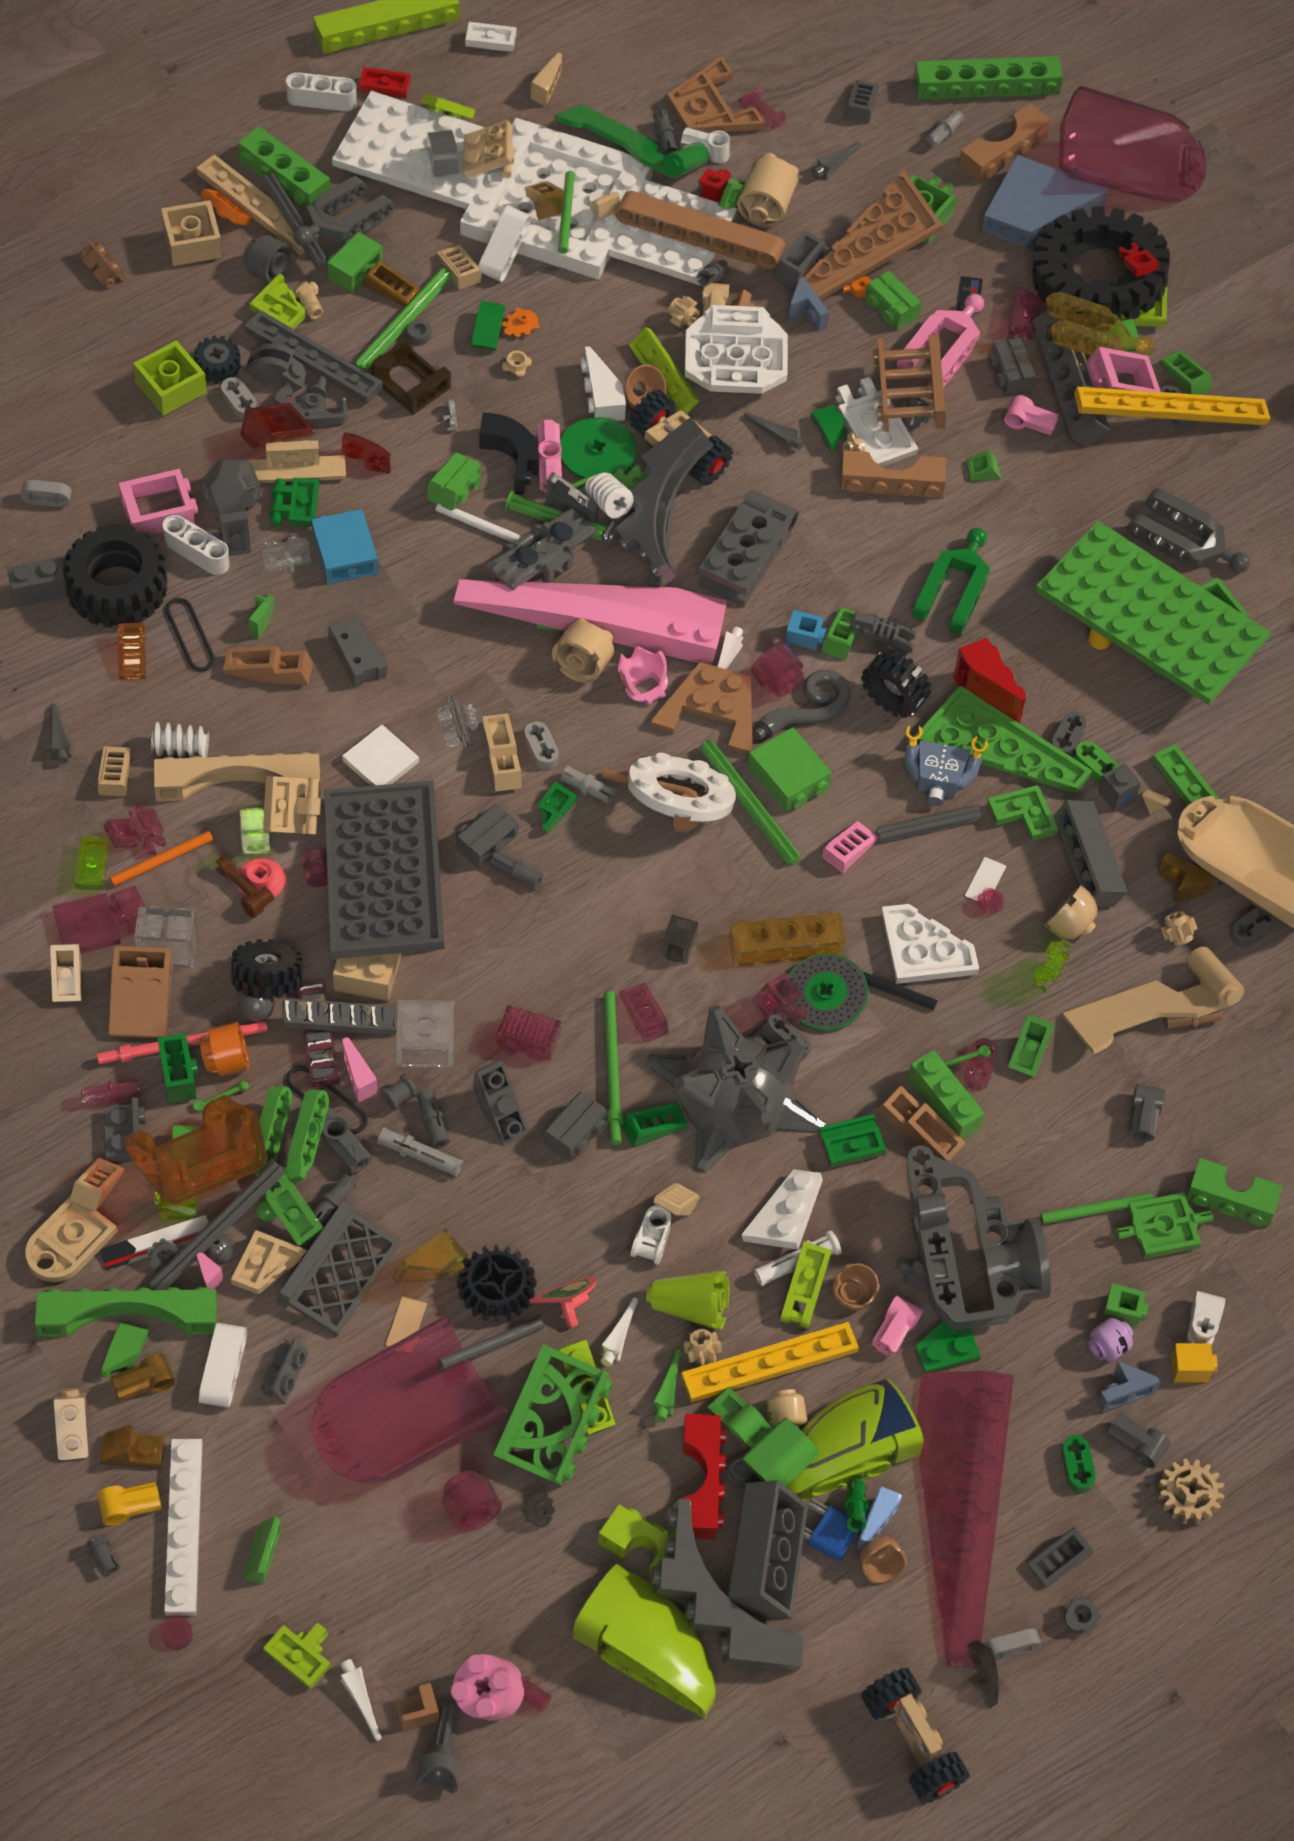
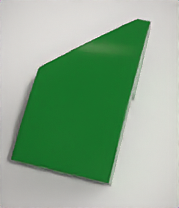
M835 405L811 411V420L822 432V441L831 451L835 450L838 439L844 437L845 419Z
M557 782L553 783L542 800L538 802L543 830L547 834L564 818L578 800L576 794Z

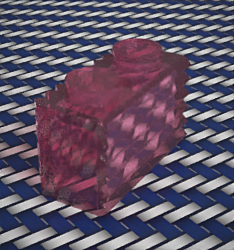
M508 1005L497 1032L496 1045H499L504 1051L509 1053H515L516 1051L526 1053L531 1059L536 1061H542L543 1059L551 1061L561 1034V1021Z

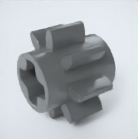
M915 397L911 398L910 402L907 400L903 401L901 407L929 406V403ZM929 416L902 418V421L912 426L920 427L921 422L928 423Z

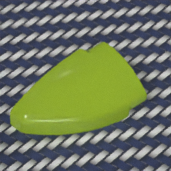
M616 1564L601 1580L580 1611L574 1624L573 1639L596 1652L605 1645L600 1656L608 1665L705 1719L714 1704L716 1688L706 1651L695 1630L689 1629V1620H685V1615L667 1596L654 1595V1585Z

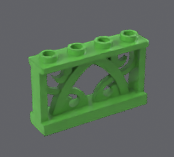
M543 1344L493 1455L560 1486H563L565 1481L570 1482L576 1469V1465L573 1464L577 1453H583L589 1438L585 1434L589 1425L594 1427L600 1416L601 1410L597 1407L601 1398L606 1399L612 1389L613 1382L609 1381L611 1375ZM555 1358L577 1369L572 1371L565 1379L551 1364ZM586 1374L592 1377L594 1389L589 1395H583L581 1388L586 1383H579L573 1389L570 1383L577 1376ZM544 1385H550L551 1391L556 1385L559 1387L549 1397L543 1396L541 1391ZM563 1394L570 1410L572 1424L557 1433L543 1437V1422L537 1413L531 1409L534 1403L549 1404L556 1401ZM579 1403L588 1404L583 1417ZM528 1422L536 1423L537 1438H532L534 1430L530 1433L525 1431V1425ZM573 1437L569 1449H567L562 1442ZM514 1448L534 1449V1465L511 1455ZM542 1448H547L546 1455L551 1461V1456L554 1452L561 1453L562 1461L557 1468L546 1469L542 1465L540 1460Z

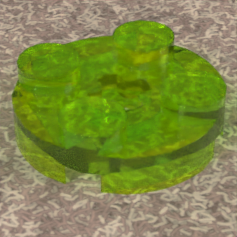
M1061 939L1059 942L1052 941L1045 953L1048 959L1043 967L1038 966L1032 977V981L1036 982L1037 989L1045 993L1049 992L1051 988L1046 985L1050 980L1056 982L1070 957L1066 950L1073 948L1072 943Z

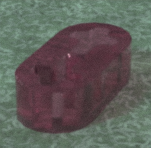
M987 1038L976 1040L972 1045L971 1053L978 1051L982 1045H987L991 1051L990 1055L985 1057V1061L980 1060V1056L969 1059L964 1076L966 1086L974 1091L984 1090L988 1086L997 1054L995 1043ZM976 1069L982 1070L980 1080L974 1079Z

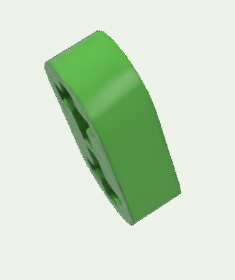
M1083 741L1077 745L1074 759L1091 769V777L1099 784H1101L1104 775L1102 770L1111 771L1119 767L1117 762L1094 742ZM1089 752L1092 754V756L1086 755L1085 757L1082 755L1083 753L1088 754Z

